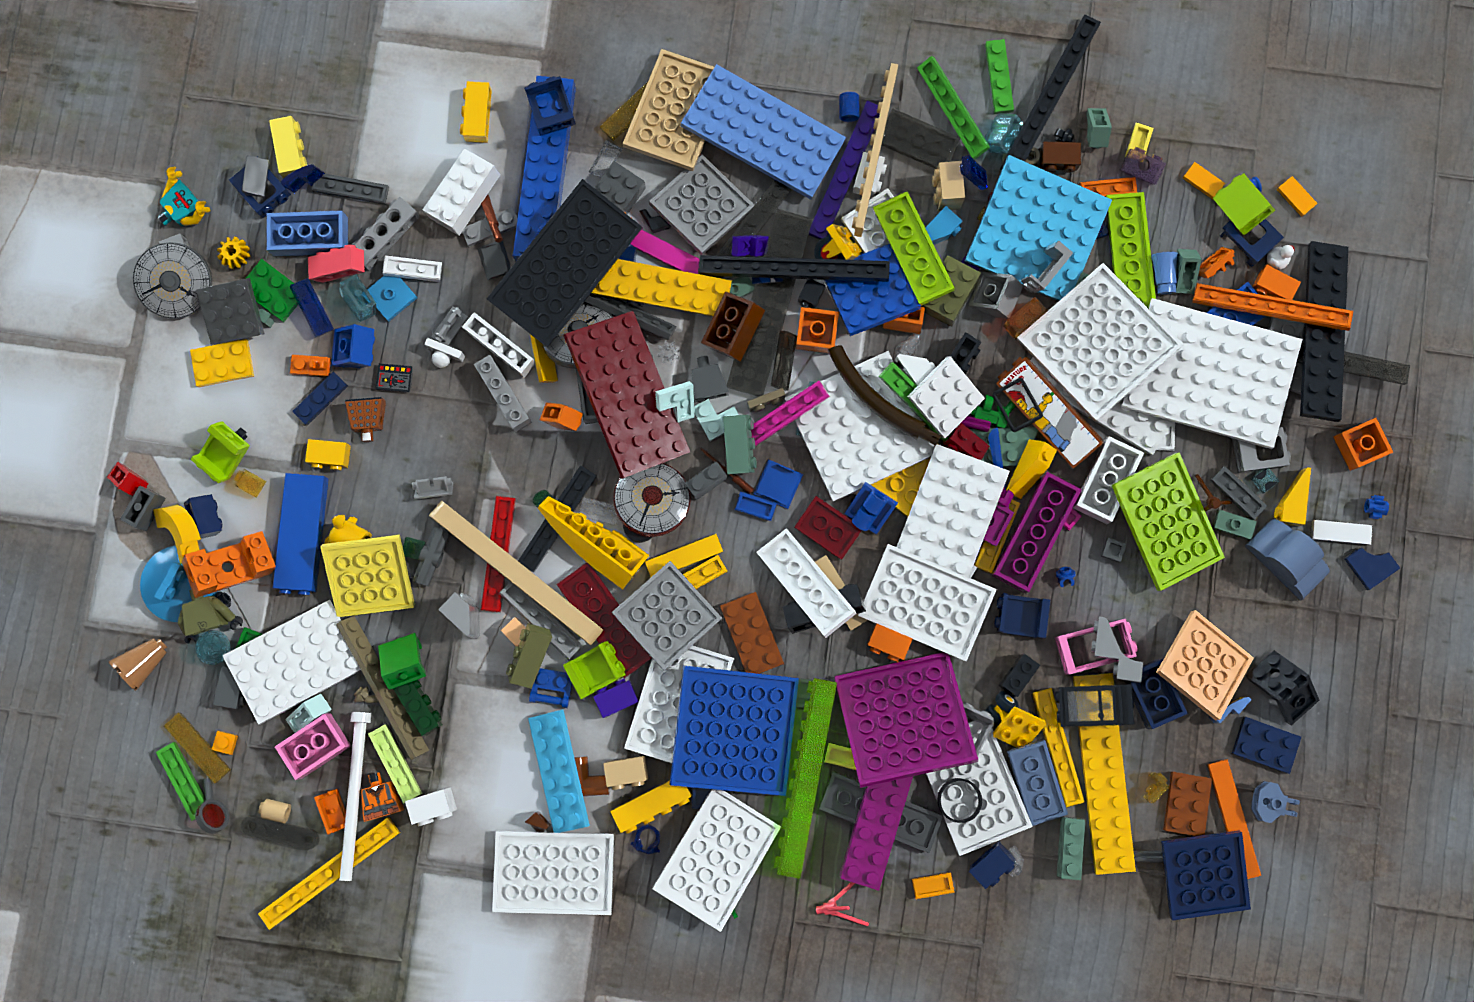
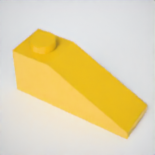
M1029 439L1006 491L1009 489L1016 498L1021 499L1050 467L1057 450L1044 441Z
M1307 467L1300 470L1275 508L1274 517L1286 525L1297 527L1305 525L1311 468Z

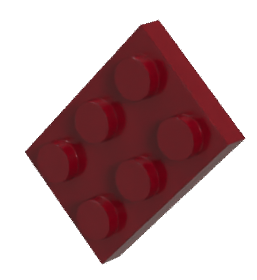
M815 496L794 527L840 560L843 559L862 531L852 523L851 519L817 496Z

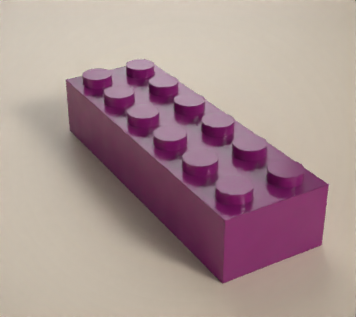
M1046 472L1034 491L991 576L1025 594L1030 592L1082 489Z
M913 776L866 786L839 875L841 879L879 891Z

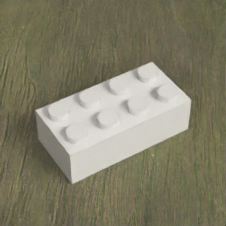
M464 149L423 208V211L431 220L460 236L500 177V173L494 165Z
M1110 436L1104 439V443L1095 457L1073 509L1105 524L1111 523L1120 506L1111 485L1134 474L1144 452Z

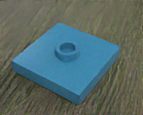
M383 276L364 292L388 322L417 299V296L400 277Z

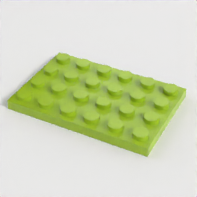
M1180 452L1174 453L1111 485L1157 591H1162L1225 558Z

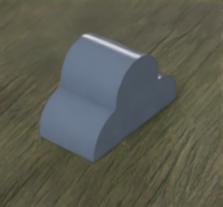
M1270 519L1245 545L1300 601L1330 573L1329 567L1322 560L1324 553L1319 545L1305 533L1299 530H1292L1277 519Z

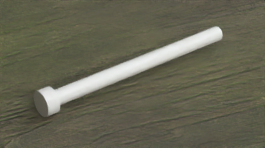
M351 712V722L355 723L340 870L341 881H352L366 723H371V713Z

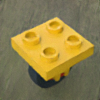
M831 224L826 228L831 236L820 239L814 249L815 259L853 260L861 255L860 252H862L859 245L851 240L850 237L852 235L848 228Z

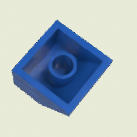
M355 324L335 329L331 366L350 368L371 366L373 361L372 350L375 341L374 329Z

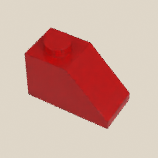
M117 462L107 476L117 488L131 496H134L139 486L147 488L149 484L144 478L120 462Z

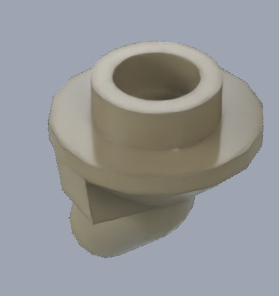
M367 686L365 688L360 687L353 695L356 697L354 702H379L375 695H369Z

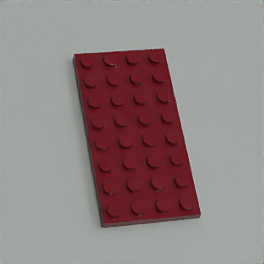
M634 311L563 335L621 479L690 453L673 408L659 411L656 408L655 391L665 388Z

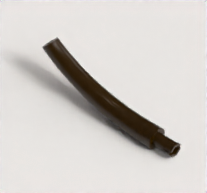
M842 345L828 349L835 367L846 384L870 410L906 435L916 440L920 437L936 446L941 435L925 428L926 423L898 409L878 394L856 370Z

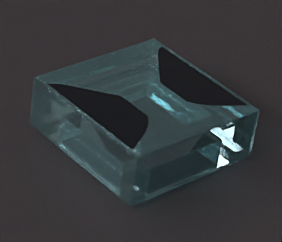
M1269 468L1261 470L1251 478L1262 493L1267 492L1280 482Z

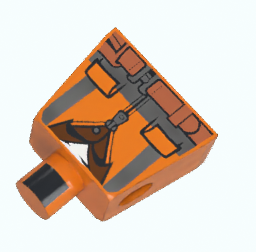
M380 772L368 775L371 787L361 790L364 822L403 811L404 806L393 782L382 783Z

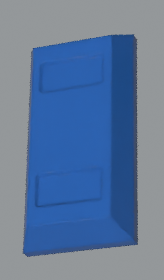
M740 491L735 510L771 521L777 503Z

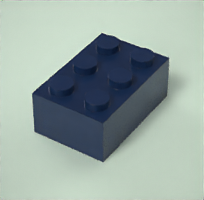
M1163 659L1143 665L1141 683L1125 681L1126 685H1133L1132 699L1146 729L1157 728L1188 714L1177 689L1156 673Z

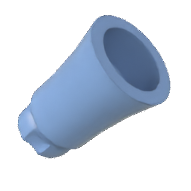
M1161 252L1152 254L1157 294L1168 295L1176 293L1178 253Z

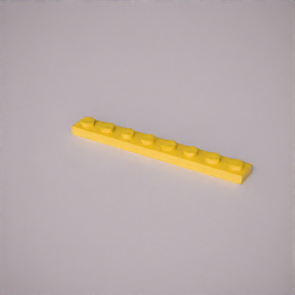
M387 817L355 841L353 868L400 834V831L390 817ZM342 852L258 913L269 930L340 878Z

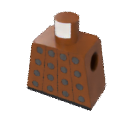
M382 397L345 400L351 429L357 433L361 432L362 442H373V431H382L386 400Z

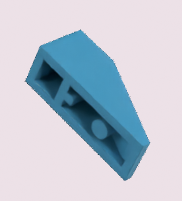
M945 206L925 227L933 245L948 240L952 235L955 237L962 229L960 226L963 220Z

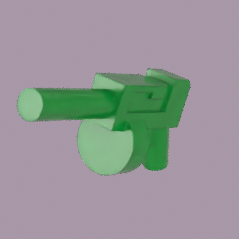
M985 395L981 407L977 406L970 415H973L974 418L990 421L991 424H995V427L1005 428L1007 421L999 407L997 406V411L991 410L994 400L993 396ZM1012 401L1006 407H1003L1008 417L1016 407Z

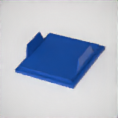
M768 459L753 494L788 509L803 474Z

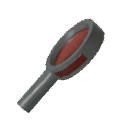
M210 778L203 780L206 801L198 806L195 818L202 830L214 834L220 832L228 825L229 812L223 803L214 800L212 781Z

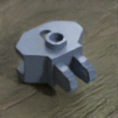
M1263 781L1254 789L1251 810L1257 820L1272 823L1280 815L1297 817V812L1286 810V804L1288 802L1293 805H1299L1300 800L1285 796L1277 783Z

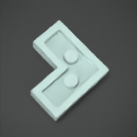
M690 381L655 391L656 408L659 411L674 407L677 422L694 418L693 384Z
M709 399L694 406V414L710 442L724 435V416L739 415L735 407L717 415Z

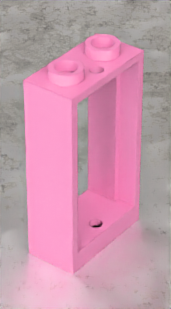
M1126 619L1110 622V627L1118 626L1126 652L1124 655L1128 658L1136 657L1137 645L1131 639L1130 633H1132L1130 623L1126 622ZM1094 627L1054 637L1065 675L1119 661L1104 659L1075 667L1067 639L1094 632Z

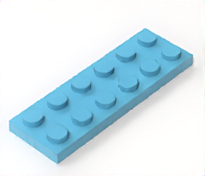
M564 709L528 718L553 832L561 833L590 826Z

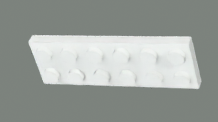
M787 528L757 551L760 558L825 638L857 614Z

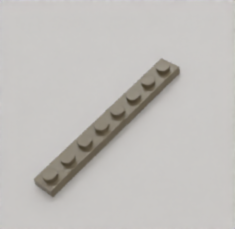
M355 616L338 622L336 624L410 759L412 760L429 751L420 732L393 689L389 690L383 681L380 661Z

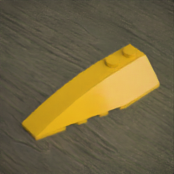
M549 496L538 506L539 511L560 537L588 564L622 590L649 557L647 553L615 530L611 532L603 528V524L598 521L596 524L586 519V515L572 512L569 506Z

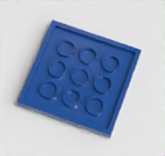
M890 244L861 254L853 259L890 261L889 282L824 280L849 336L921 309V305L918 303Z

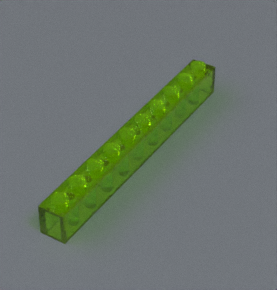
M813 677V681L808 682L807 693H810L809 701L805 700L803 712L807 713L805 720H801L799 731L803 732L802 739H798L796 751H799L798 759L794 758L792 770L795 771V777L790 778L788 790H792L791 798L787 797L785 804L788 814L787 817H783L781 829L785 830L783 837H779L777 848L781 849L780 856H776L774 868H777L778 875L801 878L837 686L836 681Z

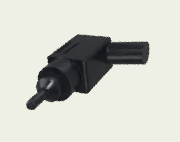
M647 209L639 211L652 234L672 227L660 215L651 217Z

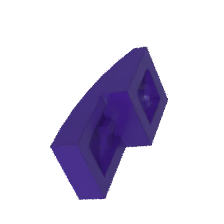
M733 236L731 255H767L769 236Z

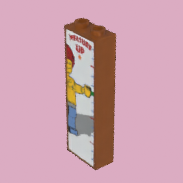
M1019 357L1012 364L1013 368L1009 372L1005 370L998 376L999 381L996 384L1002 388L1018 378H1023L1043 413V417L1032 424L1074 469L1101 446L1104 440L1028 357L1023 359ZM1021 382L1003 391L1029 420L1039 415Z

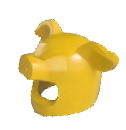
M337 515L332 519L333 528L329 536L326 537L324 544L371 538L372 534L356 525L357 518L349 517L348 520H345V515Z

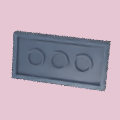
M1042 739L1008 750V758L1021 800L1032 826L1068 815L1046 741Z

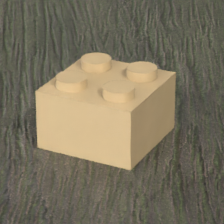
M962 161L940 162L937 169L934 170L932 186L936 187L934 205H937L938 211H941L945 206L950 210H959L964 202L965 190Z
M645 755L603 763L607 787L612 786V790L622 789L625 787V784L629 783L632 784V787L644 785L645 781L649 779Z

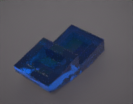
M310 164L295 170L280 182L285 188L296 193L305 183L312 186L325 173L314 164Z

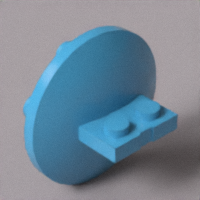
M170 546L156 553L147 562L141 575L140 591L145 605L154 615L166 621L178 622L182 604L192 601L189 592L192 589L184 567L180 564L176 546ZM217 592L204 595V597L215 596Z

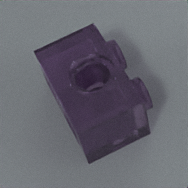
M1138 147L1129 149L1119 170L1152 185H1156L1166 163L1162 162L1163 158L1154 154L1152 157L1145 155L1146 151ZM1141 160H1146L1148 163V167L1144 171L1139 168Z

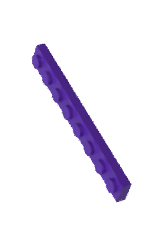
M869 101L866 102L808 231V235L819 240L828 236L829 232L826 228L834 223L861 162L863 152L866 151L871 136L875 131L873 129L875 118L880 116L877 113V104Z

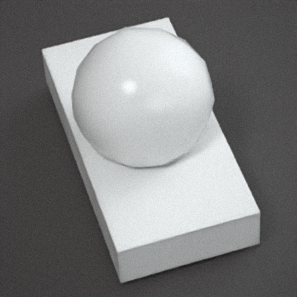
M429 338L425 341L424 345L428 349L435 351L432 355V362L436 367L444 368L448 366L451 358L463 362L465 358L462 351Z

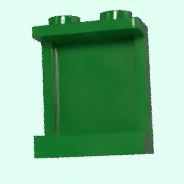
M416 633L378 646L381 677L389 690L426 677V671L421 664L420 658L422 644Z

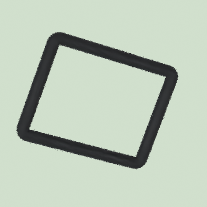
M1023 378L1014 380L992 394L1013 432H1017L1043 417L1042 411ZM1021 382L1039 415L1014 428L996 395Z

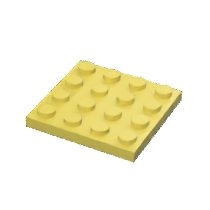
M400 535L321 545V552L337 617L414 608L415 603Z

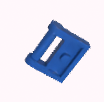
M540 668L530 692L529 702L535 703L538 701L561 705L562 708L568 709L572 690V682L566 672ZM538 688L564 692V697L538 694Z

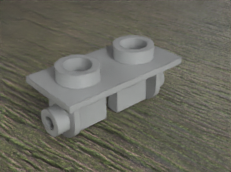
M452 307L431 337L439 343L448 346L468 316L457 307Z
M447 476L433 478V484H430L429 479L412 482V488L415 490L414 499L444 497L453 494V482Z

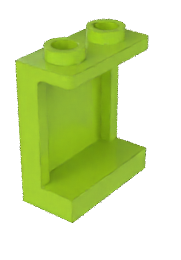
M1244 173L1236 176L1231 184L1226 188L1220 189L1216 196L1213 197L1215 202L1243 235H1246L1276 211Z
M223 421L209 426L207 429L210 433L209 438L200 453L191 458L198 468L202 469L217 483L231 478L250 447L246 441Z
M608 641L563 664L580 699L593 694L626 675L622 662L618 661L615 656V649Z

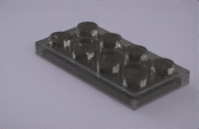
M892 108L886 122L882 146L937 169L940 162L951 161L960 137Z

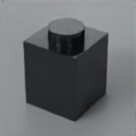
M807 279L798 297L800 306L815 309L825 290V285L813 279Z

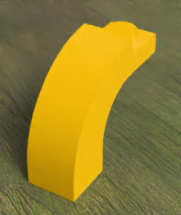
M179 505L153 509L157 528L164 527L170 531L176 544L180 564H182L185 554L199 550L197 540H201L193 518L186 509Z

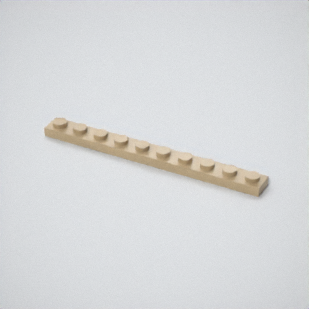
M891 63L890 71L886 70L884 81L887 84L882 86L880 97H883V102H879L877 113L880 116L875 118L873 127L876 130V135L872 134L870 141L873 149L872 151L868 150L866 162H869V167H865L863 178L866 181L865 184L861 183L859 195H862V199L857 200L855 210L859 213L858 217L853 218L852 228L855 229L854 236L862 237L898 64Z

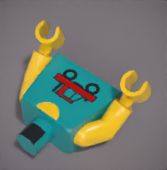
M169 167L166 171L168 180L161 197L162 199L159 202L165 211L158 216V219L165 226L172 220L180 226L199 224L205 213L210 212V208L204 207L206 201H199L181 180L177 179L182 176V172H175L176 167Z

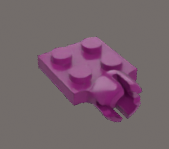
M1005 487L1002 490L983 539L997 547L1014 514L1009 509V504L1014 494L1009 489L1007 491L1004 490Z

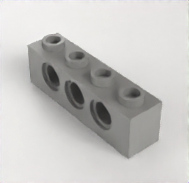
M401 197L393 200L385 213H381L372 227H368L364 231L363 236L352 244L356 248L364 250V267L369 271L420 217L417 211ZM395 216H400L397 222H392ZM387 230L385 235L379 236L380 231ZM374 243L372 249H366L368 244Z
M488 355L475 363L474 366L512 429L517 432L531 424L530 418L492 356Z

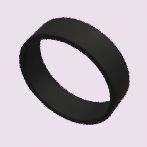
M955 778L942 785L938 792L937 803L939 810L947 819L956 823H965L973 820L979 814L982 807V795L978 787L971 781ZM956 781H965L971 784L978 795L976 811L970 817L963 820H955L947 816L941 805V796L944 789Z

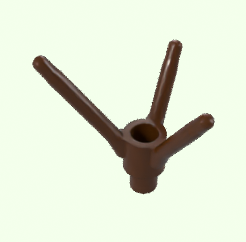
M1198 474L1195 475L1208 496L1206 500L1207 505L1204 507L1205 512L1211 508L1217 509L1220 505L1232 504V501H1220L1219 498L1214 497Z

